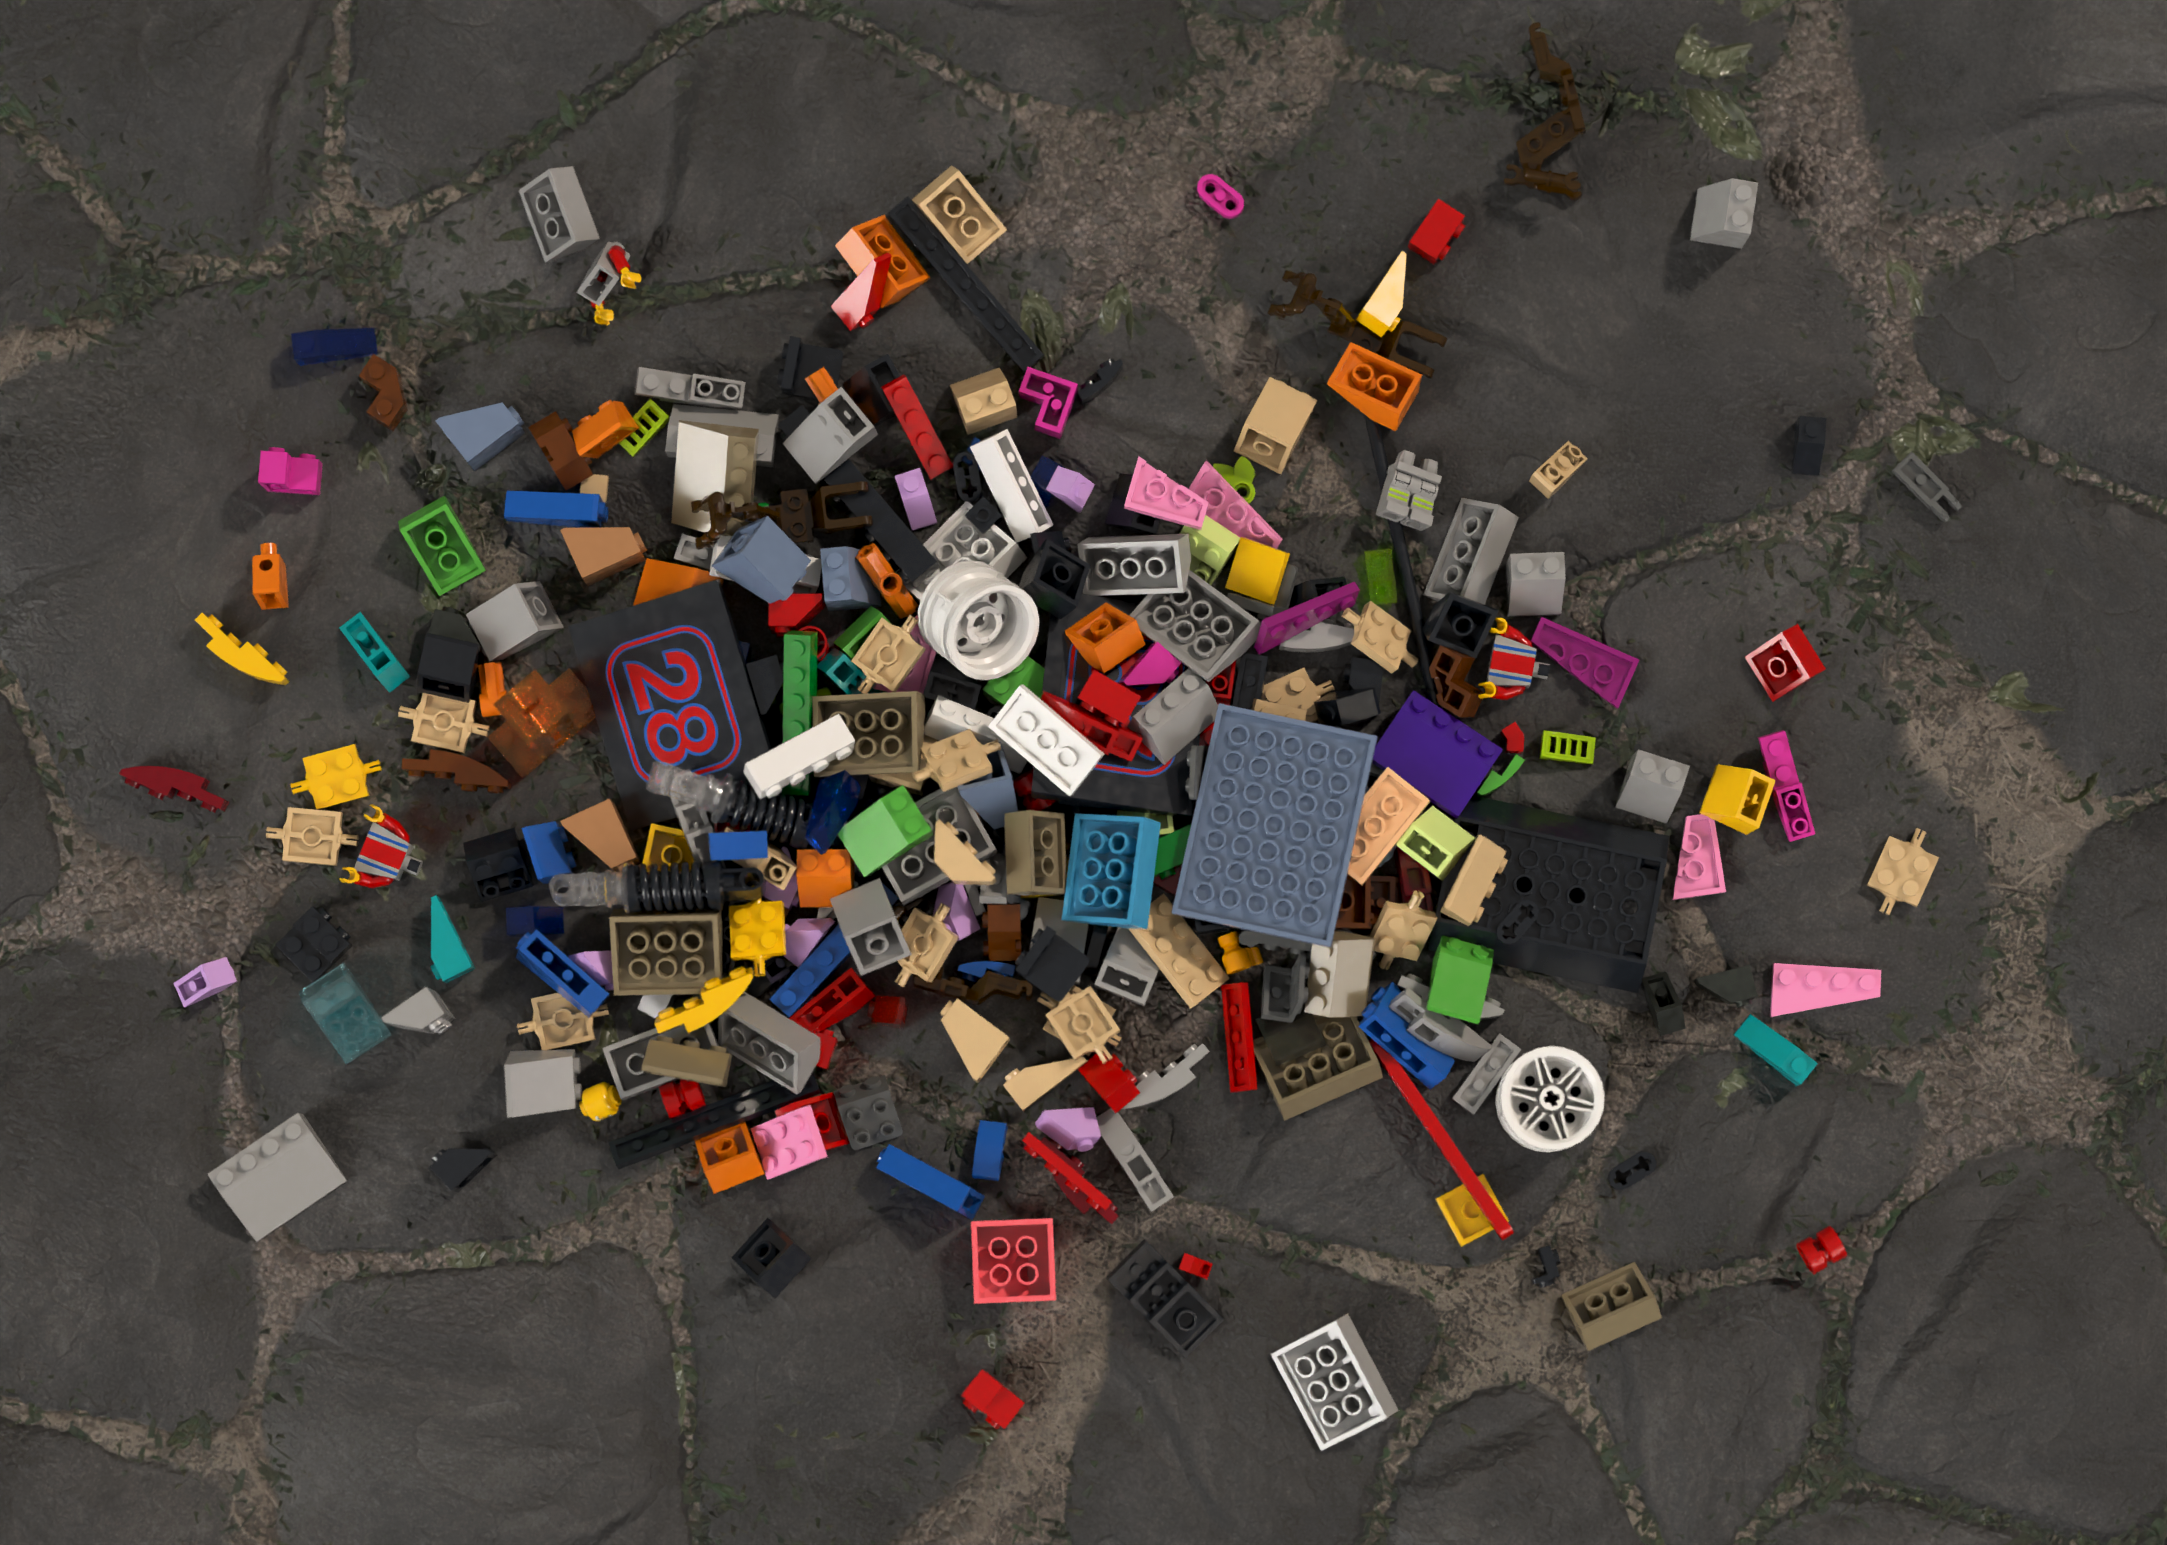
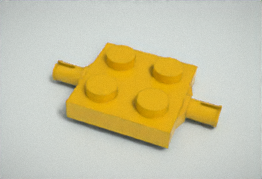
M356 744L302 758L306 770V780L290 783L291 788L302 786L292 789L293 794L309 790L313 796L316 810L369 796L366 785L367 774L382 771L381 766L371 768L380 765L379 760L364 764L359 758Z
M761 897L757 900H751V902L744 905L729 906L731 959L733 961L746 959L754 961V976H765L764 960L774 956L786 955L784 903L782 900L765 902L762 901Z

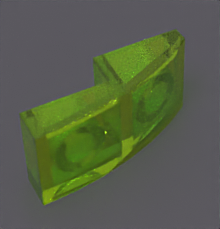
M1391 548L1364 551L1370 601L1376 605L1396 603L1397 594Z

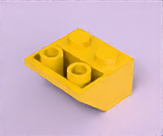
M1718 764L1715 767L1699 813L1747 835L1760 827L1776 780L1752 769Z

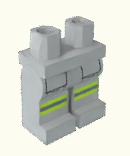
M1403 450L1399 452L1395 463L1388 467V475L1375 515L1394 522L1400 521V524L1422 531L1432 526L1434 517L1432 510L1438 493V484H1440L1442 476L1437 475V461L1423 459L1421 460L1420 468L1413 466L1415 454Z

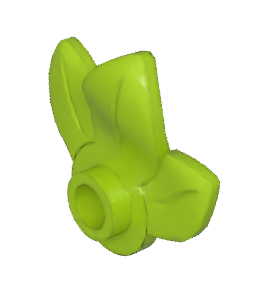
M1241 456L1234 468L1225 464L1216 463L1213 465V468L1236 491L1239 489L1246 490L1247 495L1243 499L1248 504L1253 501L1255 488L1252 482L1255 471L1247 458Z

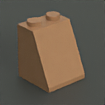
M630 527L563 528L560 530L579 573L587 586L646 560L643 555L647 551L644 542L638 532L633 534Z
M607 799L561 820L562 826L614 872H621L622 875L627 874L628 864L637 865L641 863L620 814L611 799Z

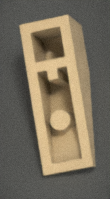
M1083 1056L1076 1061L1068 1059L1024 1068L1021 1071L1016 1068L1004 1077L1007 1082L1003 1086L1021 1110L1025 1111L1078 1070L1087 1060Z

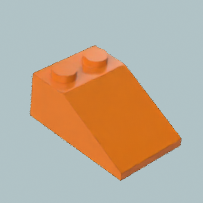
M1350 342L1330 376L1327 385L1372 421L1396 431L1419 392L1422 374Z
M647 558L633 606L720 579L723 585L724 579L711 576L709 571Z

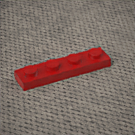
M902 375L882 386L881 389L930 480L952 468L953 464L907 377Z
M1248 982L1221 985L1230 1092L1257 1090Z
M1030 1132L1023 1138L1022 1141L1026 1144L1023 1149L1035 1159L1039 1155L1047 1161L1044 1167L1055 1176L1060 1172L1068 1180L1065 1184L1076 1194L1080 1190L1088 1196L1086 1202L1095 1210L1099 1211L1100 1208H1103L1106 1211L1113 1203Z

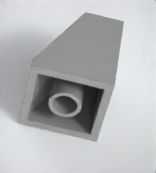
M1731 178L1698 188L1690 240L1743 248L1751 234L1758 182Z
M1564 552L1510 554L1505 563L1507 617L1561 615L1566 579Z
M540 581L513 584L466 614L469 620V627L476 634L481 643V650L489 661L503 660L564 628Z
M1638 749L1630 759L1615 808L1667 824L1683 790L1690 766Z
M880 878L830 899L843 936L861 976L911 955Z
M575 1049L510 1051L504 1064L507 1118L575 1109L578 1100H582V1085L577 1084L576 1074H580L581 1063L580 1057L575 1058Z

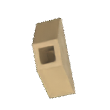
M1568 441L1532 474L1529 482L1549 499L1585 463L1587 458L1578 447Z
M939 819L935 823L934 862L938 868L954 884L993 885L996 882V878L993 876L996 871L986 860L981 863L974 856L978 852L968 841L962 843L956 837L959 832L950 822L944 824Z
M727 826L724 832H745ZM768 841V858L732 860L744 868L754 867L759 869L766 881L783 891L797 869V866L780 848Z

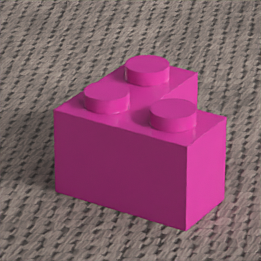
M1027 367L1019 389V398L1042 405L1035 423V431L1061 439L1078 391V384Z
M269 447V451H261L258 483L267 492L320 495L323 464L312 454H300V457L296 458L291 457L283 448Z

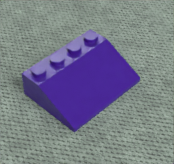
M1413 690L1377 743L1372 763L1383 771L1389 767L1428 798L1430 802L1457 819L1503 749Z

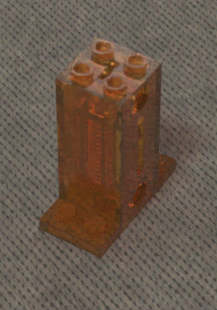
M570 668L550 685L547 684L535 669L493 704L507 721L490 734L488 738L518 774L524 778L596 717L588 689Z

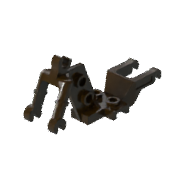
M1535 22L1529 27V35L1540 79L1561 83L1559 85V93L1562 106H1568V108L1557 112L1516 142L1522 169H1519L1516 165L1508 164L1506 167L1507 171H1514L1516 177L1513 179L1504 178V184L1510 186L1516 184L1525 185L1531 189L1547 191V193L1565 194L1571 200H1578L1582 197V192L1578 191L1581 189V184L1579 181H1576L1579 177L1577 172H1570L1564 175L1553 173L1550 170L1548 172L1541 171L1545 159L1580 134L1586 133L1571 66L1566 61L1550 54L1545 33L1536 31L1541 28V24Z
M1285 270L1282 280L1284 282H1291L1294 286H1297V289L1289 304H1271L1268 310L1270 316L1275 315L1280 320H1284L1286 316L1303 313L1307 306L1314 304L1331 322L1328 333L1350 341L1371 352H1377L1378 355L1419 374H1423L1429 379L1432 378L1434 373L1432 368L1399 355L1396 352V346L1402 334H1409L1445 347L1448 340L1445 336L1411 322L1402 321L1398 323L1393 332L1387 330L1381 338L1355 320L1358 314L1344 309L1342 302L1333 298L1325 299L1321 297L1323 291L1316 289L1317 278L1314 274L1294 273Z
M862 481L823 486L810 501L807 488L780 492L782 505L767 507L758 506L756 502L745 503L742 507H735L734 502L727 504L724 501L722 493L713 492L702 500L691 502L692 513H698L700 510L709 511L711 529L695 539L696 549H703V547L714 548V542L719 540L721 535L727 531V523L731 518L752 523L768 516L794 543H813L812 529L824 534H831L840 530L861 528L863 525L872 526V516L829 519L827 518L825 500L835 496L857 494L859 491L868 492V482Z
M919 897L914 903H908L905 906L899 901L892 907L900 927L903 928L912 913L911 910L917 908L922 903V898ZM943 965L932 983L913 974L915 988L939 994L943 998L959 999L964 1004L967 1002L975 1006L982 1004L994 995L1019 1000L1022 993H1026L1027 1001H1030L1033 995V988L1030 982L987 971L971 989L964 985V980L955 977H949L948 980L942 979Z

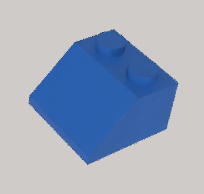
M553 821L522 828L537 879L541 883L547 884L574 875L573 868L577 867L572 851L567 853L564 842L569 840L563 826L559 827V824Z

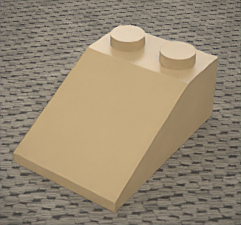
M952 165L912 199L919 210L966 264L972 261L1007 230L962 173Z

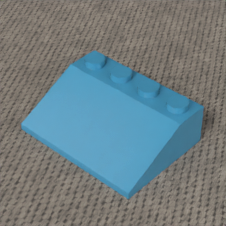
M1075 814L1062 920L1120 928L1148 929L1161 822L1146 817Z

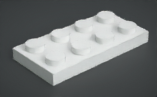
M1023 684L1017 688L988 726L1068 796H1072L1104 756L1101 750Z

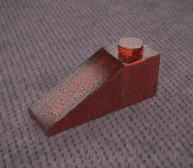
M876 996L875 1001H870L867 1017H872V1024L904 1030L909 1003L903 997Z

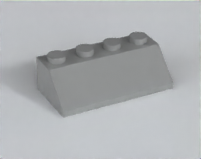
M673 404L668 423L665 452L668 457L676 458L679 420L759 429L756 466L773 467L779 414Z
M1461 498L1423 595L1439 602L1447 593L1452 592L1485 605L1519 517L1498 504Z
M1188 533L1088 537L1077 544L1079 558L1091 565L1083 588V594L1094 596L1184 593L1186 590L1191 563Z
M743 992L725 1012L718 1016L719 1047L727 1048V1052L795 1094H799L820 1059V1037L746 992Z

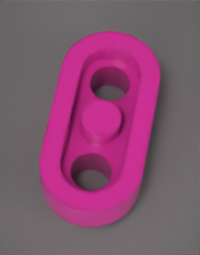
M1207 174L1198 181V196L1220 215L1227 219H1234L1242 213L1244 208L1242 196L1221 178L1213 174ZM1207 186H1213L1215 188V191L1213 193H1207L1205 188ZM1228 202H1232L1236 207L1233 210H1229L1225 205Z

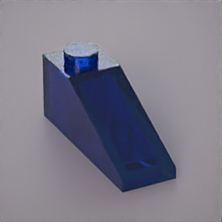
M375 328L325 329L291 334L294 360L299 366L371 356L373 354L378 355Z
M846 770L819 781L805 839L820 855L827 852L857 806L861 786Z

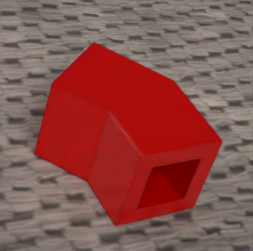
M1513 722L1500 731L1506 741L1505 753L1522 754L1524 750V734L1517 723Z
M1184 1253L1179 1269L1207 1279L1213 1264Z

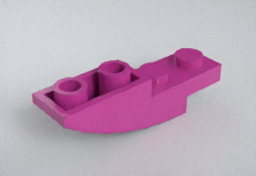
M1785 730L1757 737L1764 759L1762 763L1766 776L1776 780L1771 793L1789 842L1815 835L1802 783L1799 782Z

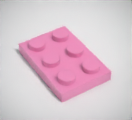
M811 1105L751 1128L767 1180L827 1157Z

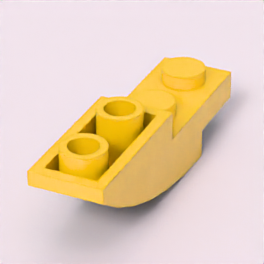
M201 613L195 619L213 637L206 646L232 667L266 682L287 685L290 682L284 676L287 671L277 661L272 665L265 658L268 653L258 643L253 646L247 641L239 648L242 642L231 632L226 635L220 629L223 624L213 614L207 617L204 613Z
M744 967L734 969L729 972L730 976L719 979V977L712 978L704 983L705 986L701 987L700 994L702 999L693 997L683 1003L684 1006L674 1010L673 1007H669L660 1011L654 1023L658 1033L684 1024L687 1032L690 1033L717 1018L746 990L753 979L752 967L744 969Z

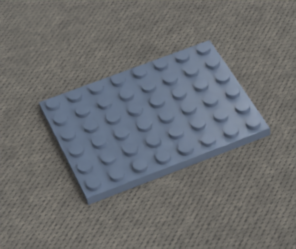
M1219 703L1172 914L1331 948L1378 737Z

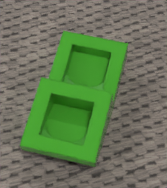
M1516 754L1502 776L1492 770L1476 796L1484 797L1504 785L1517 772L1525 760Z

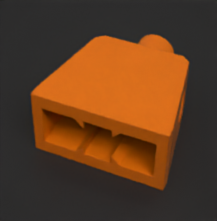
M275 543L261 544V555H255L252 558L253 595L262 610L289 608L285 563L280 554H277V545Z

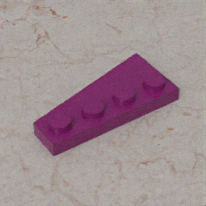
M1354 581L1263 619L1254 648L1260 655L1336 613L1353 607L1360 589Z
M1541 617L1531 639L1532 644L1618 709L1639 659Z

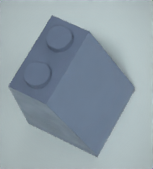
M503 402L439 417L435 420L474 472L525 433L521 428L524 422L512 406L507 409Z
M766 516L738 528L714 561L712 567L771 604L778 600L784 601L791 596L794 591L792 587L807 573L805 569L811 560Z
M848 546L820 549L824 599L828 611L869 608L870 606L881 607L880 591L873 586L870 577L855 558L860 549Z
M999 742L1001 750L987 755L993 772L957 786L960 795L993 829L1004 827V813L1018 812L1013 781L1001 742Z

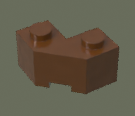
M373 354L359 375L364 383L379 391L367 413L372 419L394 432L408 410L401 376L394 366Z
M555 411L528 427L565 490L593 475L588 466L592 464L589 457H581L577 453L575 443L570 436L573 429L566 417L561 420Z
M1440 645L1429 667L1431 678H1434L1438 694H1436L1438 704L1459 717H1474L1482 701L1478 695L1485 693L1464 680L1475 658Z
M1020 904L988 905V911L982 912L983 928H988V941H983L984 957H989V961L1015 963L1021 954Z

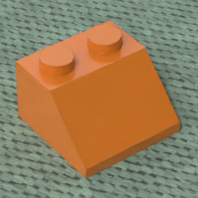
M606 401L598 407L599 412L592 417L588 415L577 423L578 427L572 430L579 456L599 458L639 429L623 402Z
M1107 602L1065 630L1066 636L1087 663L1102 673L1112 670L1118 663L1132 656L1137 650L1146 645L1136 619Z
M847 849L797 850V885L800 908H832L831 898L854 889L855 861Z
M746 1122L695 1141L704 1173L714 1194L764 1175L759 1155Z

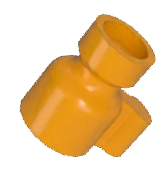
M1237 931L1217 938L1220 948L1224 949L1222 962L1227 975L1264 963L1259 947L1242 948L1239 946L1240 941L1238 940L1239 935Z

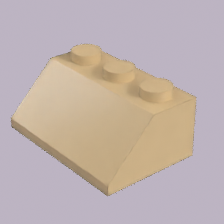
M1479 834L1440 912L1467 926H1470L1472 921L1478 922L1484 911V908L1480 905L1484 897L1490 898L1496 886L1492 880L1496 872L1501 874L1508 860L1504 856L1507 851Z

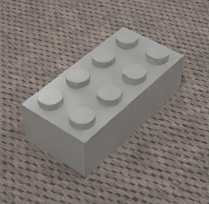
M709 1022L690 1033L687 1032L684 1024L658 1033L657 1029L654 1028L602 1048L620 1098L626 1100L658 1088L660 1085L679 1080L677 1078L645 1073L641 1070L650 1039L657 1041V1036L673 1038V1044L683 1045L684 1040L700 1043L699 1048L710 1050L711 1045L719 1046L711 1023Z

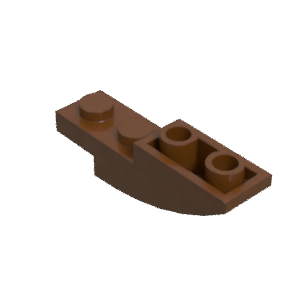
M430 749L429 760L402 758V770L409 772V777L424 778L425 773L435 774L437 779H451V775H455L454 783L457 786H461L462 791L477 792V787L488 788L487 792L504 793V789H511V783L499 773L474 759L460 754Z

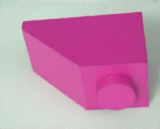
M1157 641L1147 648L1118 683L1124 687L1159 685L1165 683V681L1170 683L1178 675L1177 667L1181 662Z

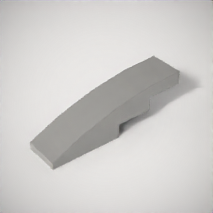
M688 769L664 778L692 858L699 863L701 873V863L703 861H716L710 860L709 833H714L709 823L692 773ZM721 860L723 869H726L724 861Z

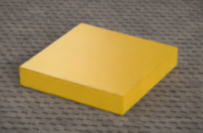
M1240 537L1225 588L1269 604H1275L1290 553L1245 537Z
M1484 1174L1477 1176L1507 1222H1509ZM1463 1184L1435 1199L1461 1247L1494 1230Z

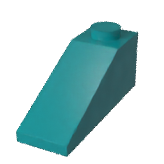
M361 612L339 627L389 693L410 677Z
M834 647L817 665V668L845 695L863 694L857 688L862 684L866 675L844 653ZM871 688L868 693H883V692H882L881 690H876V689Z
M435 895L431 897V958L434 964L430 967L437 980L442 978L443 982L448 983L474 970L475 967L440 897Z
M1751 1014L1734 1033L1737 1039L1795 1086L1801 1085L1818 1064L1793 1043Z

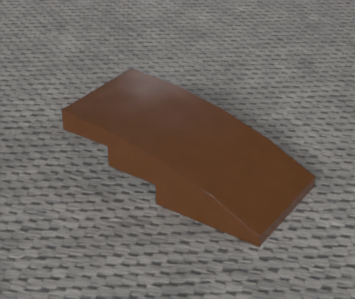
M1347 874L1335 929L1372 931L1386 901L1397 904L1403 903L1400 879L1395 876H1370L1361 885Z

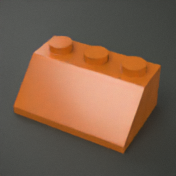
M885 215L852 227L835 245L857 277L874 258L888 252L892 257L881 300V309L898 302L930 278Z

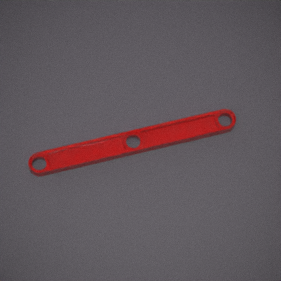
M1372 1038L1368 1041L1376 1057L1502 1241L1514 1234L1513 1229L1400 1063Z

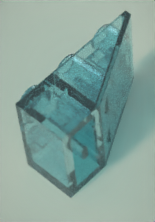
M345 963L337 966L299 991L303 1005L346 1065L392 1035Z

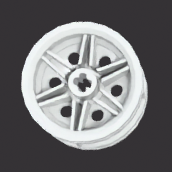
M969 560L947 567L929 583L919 604L918 626L924 641L963 674L974 679L990 680L1010 673L1029 655L1038 635L1039 615L1033 599L1023 589L1009 581L992 566L982 561Z
M1548 1046L1534 1049L1522 1055L1508 1067L1497 1086L1495 1105L1497 1116L1503 1129L1514 1141L1533 1151L1554 1152L1580 1143L1592 1133L1599 1123L1603 1112L1604 1091L1596 1069L1587 1059L1567 1048ZM1553 1068L1560 1070L1561 1075L1558 1078L1551 1076L1550 1071ZM1532 1076L1535 1080L1534 1085L1527 1086L1525 1078ZM1574 1086L1579 1087L1581 1090L1578 1097H1574L1570 1093L1571 1088ZM1546 1092L1557 1096V1101H1554L1555 1106L1545 1103L1544 1097L1548 1096ZM1522 1102L1527 1103L1529 1106V1110L1526 1113L1519 1110V1104ZM1567 1113H1572L1575 1116L1573 1123L1565 1121L1564 1117ZM1541 1121H1546L1549 1124L1547 1131L1540 1130L1539 1123Z

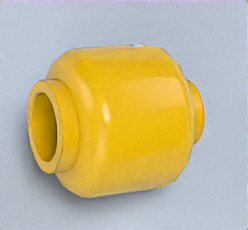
M601 1082L582 1092V1101L579 1102V1106L584 1116H589L594 1121H601L615 1115L622 1101L614 1085L610 1086L606 1082Z

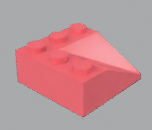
M1053 1218L971 1221L974 1304L1056 1300Z

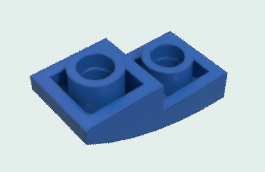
M767 831L709 833L710 860L768 858Z
M978 961L959 965L958 973L963 974L962 979L977 983L978 979L987 970L1013 978L1016 966L1002 962Z
M980 1120L973 1162V1178L999 1181L1004 1159L1003 1148L1008 1129L1007 1123Z

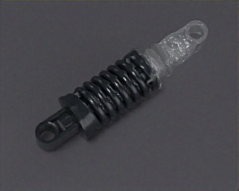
M653 762L646 789L655 794L666 795L696 805L695 808L698 811L711 812V820L714 823L724 824L727 822L733 828L739 823V829L742 831L747 829L749 831H767L769 840L777 838L779 843L788 842L789 846L797 848V850H805L808 843L824 847L827 850L847 849L836 832L846 825L847 822L819 815V804L817 802H810L805 805L803 799L795 800L793 796H785L782 792L771 798L765 796L759 799L750 783L743 779L736 780L734 776H731L732 774L727 773L723 780L714 779V776L710 774L704 777L677 768L669 763ZM683 783H688V788L691 789L689 792L686 791V786Z
M721 860L703 861L701 863V873L697 861L691 863V870H689L688 862L681 863V870H679L677 862L671 863V870H668L666 862H662L660 864V871H658L656 863L650 864V871H647L646 864L644 863L639 864V866L624 863L622 871L619 872L605 870V873L557 874L549 882L552 899L558 906L606 905V908H612L613 905L620 904L623 905L625 913L641 912L644 908L648 912L653 911L655 908L657 911H663L665 907L668 911H673L675 907L679 911L684 910L686 907L688 910H694L696 906L700 910H704L707 905L708 908L722 911L724 901L757 900L764 895L766 890L764 876L759 869L754 867L723 869ZM752 880L759 882L755 887L746 886ZM561 887L569 888V890L563 894L556 892Z

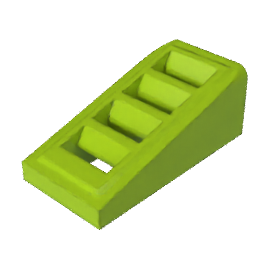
M651 399L633 416L639 430L644 434L643 438L641 439L633 432L630 436L637 442L635 447L626 438L619 443L632 457L670 419ZM650 411L659 418L657 422L647 415ZM642 419L652 427L649 431L640 423Z
M1544 730L1542 732L1539 759L1593 765L1596 738ZM1551 739H1556L1555 753L1550 752ZM1561 740L1566 741L1565 754H1560ZM1572 741L1577 742L1575 756L1570 755ZM1582 742L1587 743L1586 757H1581Z

